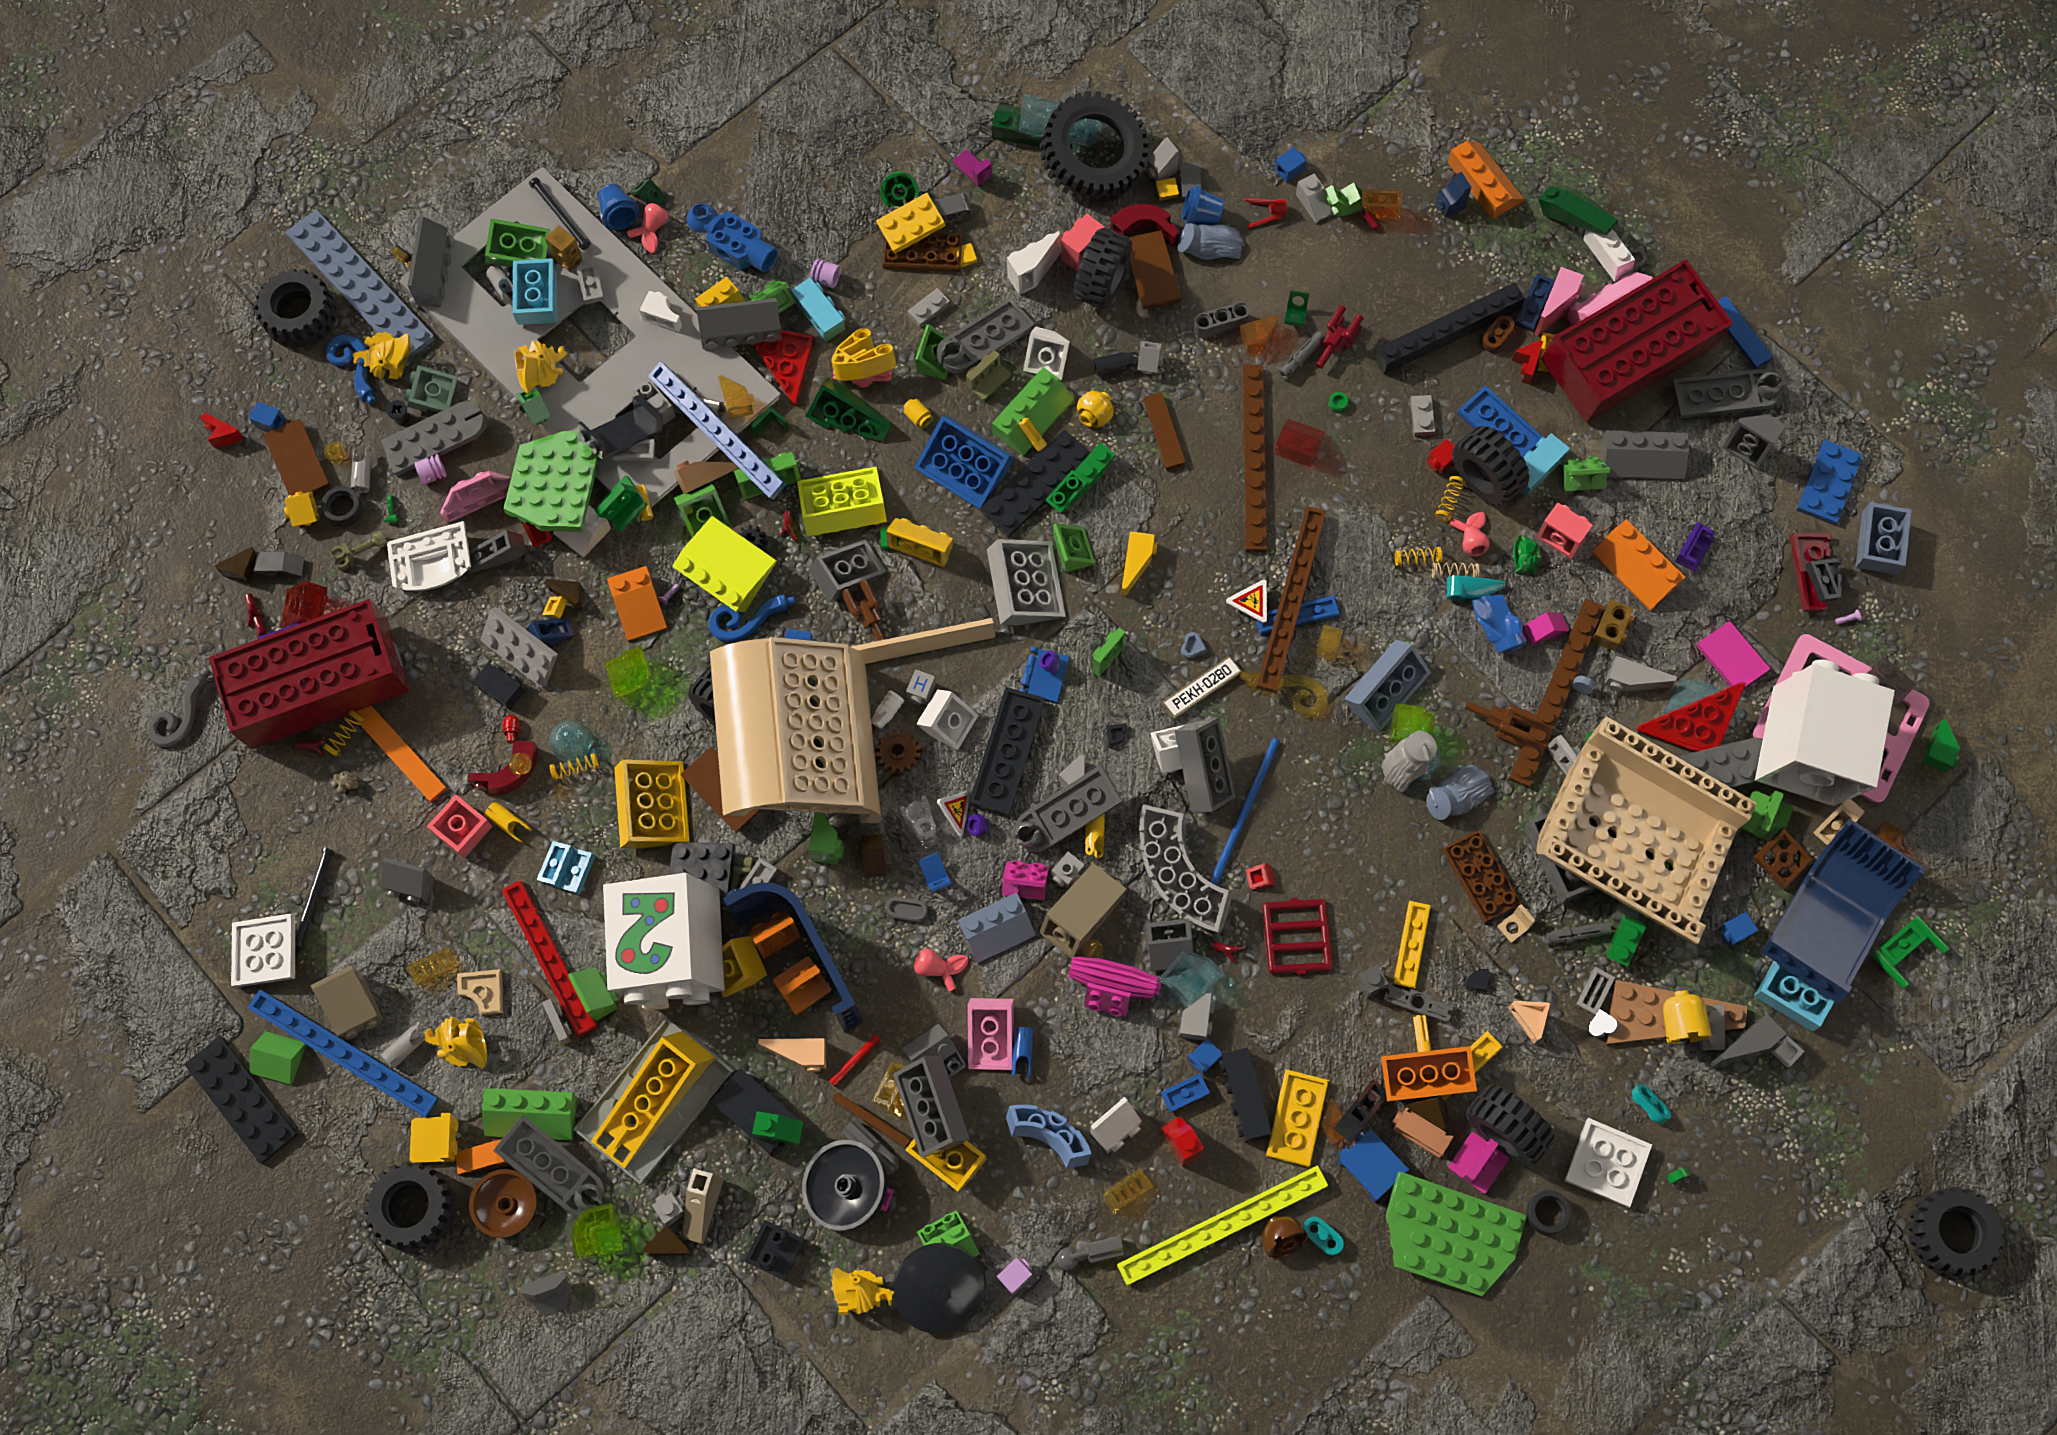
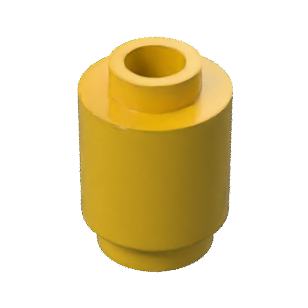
M910 399L904 405L903 413L917 427L925 428L931 423L933 419L931 412L918 399Z

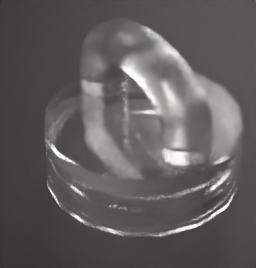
M485 868L468 871V877L476 891L484 888L489 883L490 874ZM480 873H483L485 876L483 881L480 879Z

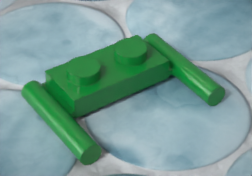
M1918 915L1871 956L1904 989L1909 982L1894 967L1926 938L1943 954L1950 948Z

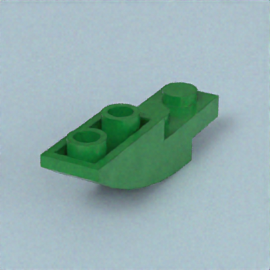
M1100 442L1075 471L1072 470L1049 495L1046 502L1060 514L1063 513L1103 476V471L1117 457L1116 454Z

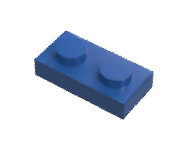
M1199 1073L1160 1092L1169 1113H1172L1210 1095V1092Z

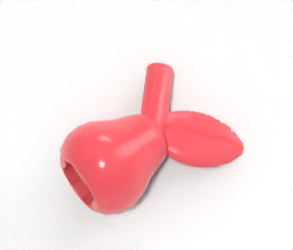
M654 203L648 204L644 209L642 227L627 231L628 237L633 238L642 235L643 247L649 253L654 254L658 246L657 236L654 232L666 224L669 219L668 212Z
M1484 512L1471 515L1467 519L1466 524L1455 518L1450 522V526L1464 532L1463 550L1469 556L1482 555L1489 548L1488 537L1479 530L1486 522Z
M923 949L916 958L914 969L920 976H942L950 992L956 989L951 975L962 972L966 968L969 958L964 955H955L944 961L935 951Z

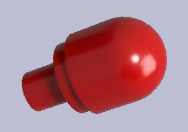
M508 715L503 720V732L507 736V743L513 744L515 736L520 732V721L514 715Z

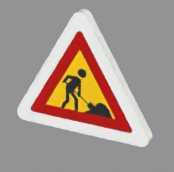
M1261 580L1227 598L1226 603L1252 618L1266 623V581Z
M969 791L938 799L937 801L959 836L964 833L970 799Z

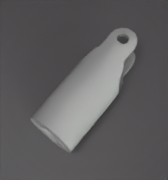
M491 266L487 270V277L502 300H504V293H513V284L501 266Z
M369 447L366 448L364 459L359 462L357 449L353 450L351 489L356 493L369 492L371 450Z
M416 1022L381 1054L394 1069L424 1041L425 1034L417 1040H410L411 1034L419 1027L420 1022Z

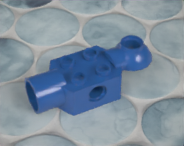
M699 203L689 210L687 224L695 232L707 233L706 241L709 252L739 270L753 266L765 273L773 266L778 250L763 241L759 228L730 211L719 215L712 206Z

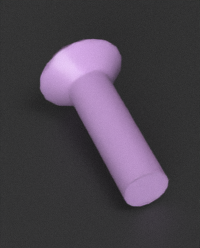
M675 584L663 597H658L659 601L667 606V601L680 589V586Z
M1856 609L1855 613L1837 618L1835 622L1838 625L1855 619L1861 621L1862 615Z

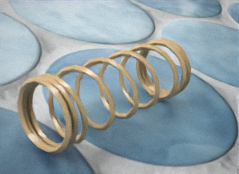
M1433 563V565H1432V578H1433V579H1436V578H1437V575H1438V567H1437V564H1438V565H1439V568H1440L1441 579H1442L1444 567H1445V565H1446L1447 563L1444 564L1442 571H1441V566H1440L1439 563ZM1456 563L1452 565L1451 570L1447 564L1449 576H1451L1454 565L1457 569V576H1460L1462 565H1464L1465 574L1468 576L1469 568L1472 565L1473 577H1479V564L1475 563L1473 565L1471 563L1468 570H1466L1465 564L1462 563L1459 572Z

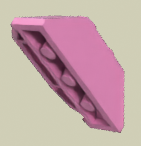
M489 470L480 472L471 479L458 482L450 489L440 512L446 523H449L507 497L511 477Z

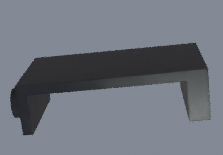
M639 394L633 397L634 410L590 430L582 421L579 422L578 437L582 443L590 447L594 454H597L604 460L664 431L663 415Z
M742 1068L736 1072L711 1100L714 1106L730 1118L771 1157L774 1153L776 1155L779 1154L785 1147L784 1142L755 1138L752 1132L756 1112L776 1114L799 1121Z

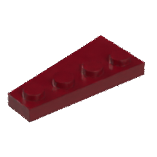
M1793 533L1790 535L1803 613H1822L1826 610L1827 602L1820 603L1806 564L1811 561L1826 560L1830 557L1829 541L1831 540L1832 533Z

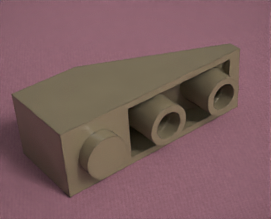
M693 1169L686 1190L682 1238L701 1244L704 1243L724 1178Z

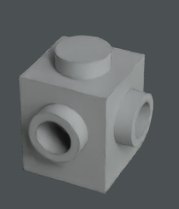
M1142 341L1137 370H1142L1141 372L1145 374L1157 373L1158 367L1163 365L1164 355L1160 354L1162 344Z
M1067 852L1052 869V880L1059 887L1062 888L1064 886L1069 889L1079 879L1085 869V865L1071 853Z
M665 1192L655 1199L656 1203L652 1205L662 1222L668 1227L684 1217L685 1203L680 1195L675 1196L671 1192L669 1194Z

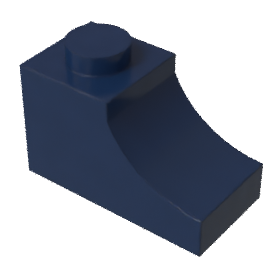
M1462 172L1456 174L1444 189L1438 191L1435 204L1445 217L1466 207L1471 185Z
M567 618L532 621L526 628L528 632L548 647L562 641L571 640L575 636Z

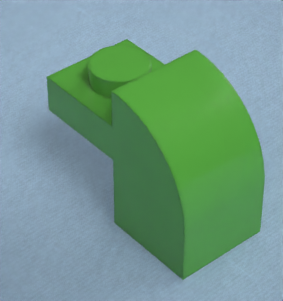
M1354 182L1342 190L1333 185L1326 188L1328 194L1327 201L1336 216L1355 213L1369 204L1363 189Z

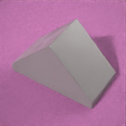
M1085 755L1077 757L1059 774V782L1064 787L1084 775Z

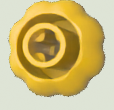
M1090 391L1084 394L1077 403L1080 421L1085 426H1093L1095 428L1107 424L1114 414L1112 402L1110 401L1111 397L1105 392L1099 393L1097 391Z

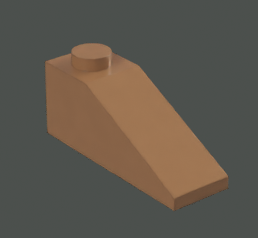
M687 460L678 464V469L674 470L673 473L683 493H688L739 467L735 463H689Z

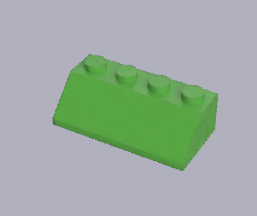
M1043 367L992 422V433L1024 457L1033 447V444L1019 426V422L1025 417L1029 418L1040 435L1043 436L1073 403L1074 398L1060 379Z
M485 1088L482 1105L484 1136L503 1138L521 1115H524L553 1140L573 1141L578 1097L572 1092Z

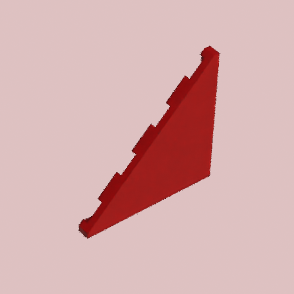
M781 330L782 340L759 342L752 346L792 404L797 406L815 338L813 335Z
M1739 682L1640 724L1636 730L1696 752L1718 747L1722 743L1746 682Z

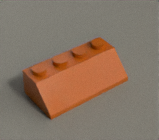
M1465 141L1451 149L1447 163L1456 174L1460 172L1464 174L1471 185L1470 192L1492 220L1524 202L1523 196L1480 142Z
M1627 519L1611 531L1592 552L1649 611L1676 590L1685 578Z
M1471 1046L1381 1056L1387 1101L1477 1091Z

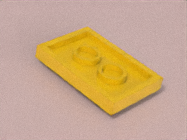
M928 193L876 220L894 254L946 226Z

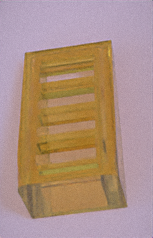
M448 947L408 965L407 968L415 984L422 987L457 968L458 964ZM446 956L449 965L445 966L441 957ZM434 961H438L440 969L436 968ZM430 965L433 972L429 973L426 966ZM421 969L424 976L420 977L417 970Z
M1140 1168L1107 1189L1102 1197L1112 1212L1116 1214L1151 1190L1153 1185ZM1135 1178H1137L1143 1186L1142 1189H1140L1137 1183L1134 1181ZM1128 1183L1131 1185V1187L1134 1189L1136 1193H1132V1191L1127 1186ZM1122 1188V1190L1128 1197L1127 1199L1124 1198L1119 1189Z

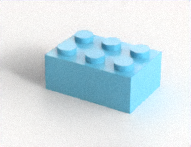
M553 258L513 261V315L517 325L557 323V269Z
M1773 961L1754 995L1755 998L1812 1032L1821 1027L1834 1003L1832 999L1775 961Z

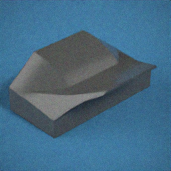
M565 1271L524 1284L521 1286V1291L529 1305L535 1307L543 1316H547L567 1308L572 1284Z

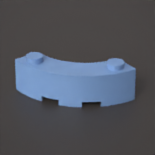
M1034 1105L1009 1106L1006 1119L1012 1137L1026 1136L1045 1142L1059 1154L1066 1169L1088 1164L1091 1157L1090 1148L1080 1131H1076L1067 1122L1066 1118L1054 1111L1049 1112L1037 1108L1038 1106Z

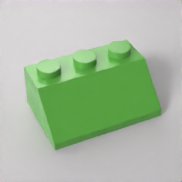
M792 452L781 453L771 459H762L786 483L785 486L801 481L798 466ZM740 468L734 471L744 500L764 494Z

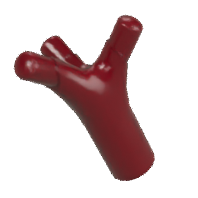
M1369 204L1365 205V212H1356L1355 216L1362 217L1369 223L1372 230H1376L1379 228V224L1372 215Z
M784 511L783 527L778 535L782 536L786 531L794 542H797L798 539L792 528V512Z
M251 593L245 595L248 610L246 626L248 627L251 626L255 614L262 618L265 617V614L256 607L253 594Z
M260 616L254 617L253 621L258 637L269 634L264 627L262 618Z
M324 737L313 741H297L296 748L310 749L324 756L325 753L318 747L324 743Z
M1212 941L1210 949L1226 954L1231 962H1234L1235 959L1232 952L1245 949L1246 945L1233 946Z

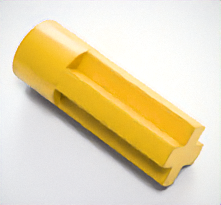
M1023 418L1019 422L1021 429L1037 451L1044 449L1047 443L1029 418Z
M644 484L636 485L635 487L647 503V506L640 513L641 520H650L653 518L646 487Z
M1417 1015L1413 1019L1418 1052L1431 1051L1426 1015Z

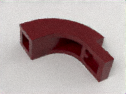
M1137 204L1128 206L1110 218V229L1127 237L1140 229H1150L1155 232L1162 230L1164 239L1172 247L1178 243L1179 238L1177 227L1174 224H1170L1171 214L1154 205Z
M513 741L512 757L506 767L494 773H468L467 781L477 790H485L488 787L492 795H502L514 791L523 785L533 773L537 764L539 748L535 742Z

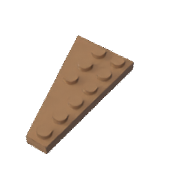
M1615 980L1610 1016L1618 1021L1619 1030L1614 1035L1607 1034L1606 1045L1666 1038L1663 1005L1668 998L1675 996V992ZM1701 997L1705 1005H1724L1725 1031L1742 1030L1745 1028L1747 1006Z

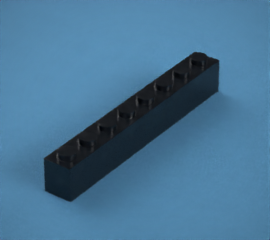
M1514 282L1378 347L1374 360L1383 375L1493 323L1499 316H1508L1521 310L1525 296Z

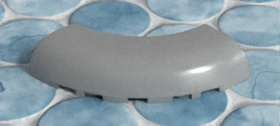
M1143 804L1139 826L1140 848L1146 871L1153 885L1163 899L1181 916L1198 926L1220 933L1225 924L1233 895L1229 890L1220 888L1207 881L1194 868L1186 846L1188 819L1182 813Z

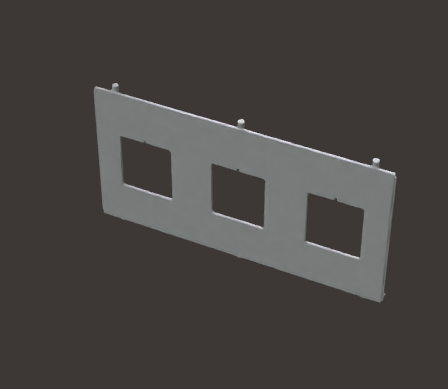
M543 167L532 173L453 236L454 246L450 248L451 264L447 266L448 281L444 284L445 299H442L441 307L421 306L512 397L510 400L511 404L514 407L518 404L522 407L516 394L524 390L518 381L514 351L518 350V347L525 345L528 346L530 351L531 341L535 343L585 303L577 268L575 267L569 272L559 263L555 265L557 269V323L517 325L513 315V300L507 305L501 306L462 267L486 248L491 218L550 229V233L560 225L570 233L538 192L529 186L530 180L538 177L541 185L582 236L591 243L586 250L580 249L583 259L577 267L596 263L604 300L600 302L614 316L616 315V318L636 336L582 382H578L557 362L556 368H562L563 374L558 376L556 383L544 388L539 385L535 386L551 417L547 418L546 422L540 424L550 435L562 431L579 432L578 423L581 421L592 430L615 419L633 403V397L636 396L633 388L648 379L649 374L660 361L665 363L699 398L724 402L726 414L721 420L736 435L751 424L760 413L765 412L778 401L781 396L770 384L773 382L768 375L765 378L761 376L732 347L702 349L698 316L665 284L668 282L664 276L658 278L564 188L566 184L562 179L556 181ZM409 271L401 277L399 282L403 290L412 297L409 299V302L412 306H415L416 302L407 286ZM649 291L661 292L668 297L669 309L678 315L681 320L682 327L679 332L642 320L640 308ZM698 427L661 459H657L654 456V461H614L612 456L604 460L599 457L594 479L609 493L624 476H629L635 486L645 485L652 508L679 485L673 473L674 470L678 469V464L687 460L689 463L706 462L720 448ZM640 514L635 518L638 523L640 522Z

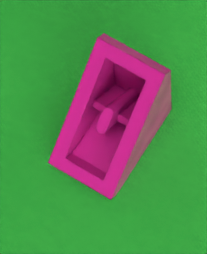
M1545 612L1523 626L1530 645L1566 634L1570 631L1562 613Z

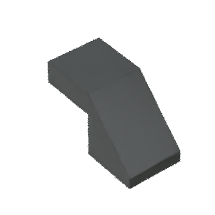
M257 552L253 572L270 577L281 573L300 578L302 576L304 557L288 552Z

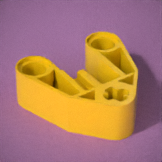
M859 329L837 347L831 359L835 378L840 381L864 379L896 367L892 345L882 344L874 348L871 331L868 329Z

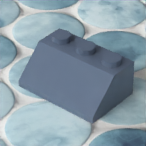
M1017 892L958 920L959 927L977 964L1036 937Z

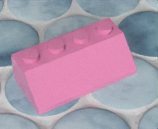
M1634 272L1631 275L1626 274L1613 285L1608 284L1601 292L1597 294L1592 293L1582 303L1577 302L1569 309L1567 320L1571 325H1574L1653 278L1638 272Z

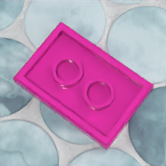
M1730 621L1696 645L1729 686L1744 681L1746 682L1745 687H1747L1770 670L1769 666Z

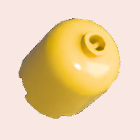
M1688 990L1675 992L1674 997H1670L1665 1001L1663 1015L1667 1043L1680 1044V1039L1690 1038V1043L1712 1037L1706 1006L1700 996L1689 994Z

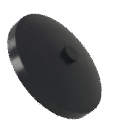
M839 1140L824 1146L810 1160L803 1176L802 1196L808 1213L817 1223L835 1231H852L866 1225L877 1215L886 1197L888 1179L884 1163L872 1148L858 1141Z
M949 1243L928 1244L910 1253L900 1264L893 1284L895 1303L904 1320L914 1328L932 1334L948 1333L967 1324L978 1312L985 1292L984 1277L977 1261L963 1248Z

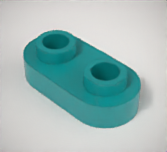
M1640 1083L1632 1089L1634 1102L1648 1113L1652 1121L1664 1124L1671 1118L1668 1107L1649 1087Z
M1310 1217L1304 1222L1303 1228L1308 1234V1239L1325 1254L1334 1256L1343 1249L1344 1242L1342 1237L1321 1218ZM1311 1225L1317 1226V1233H1312L1310 1231ZM1329 1240L1334 1241L1335 1248H1329L1327 1242Z

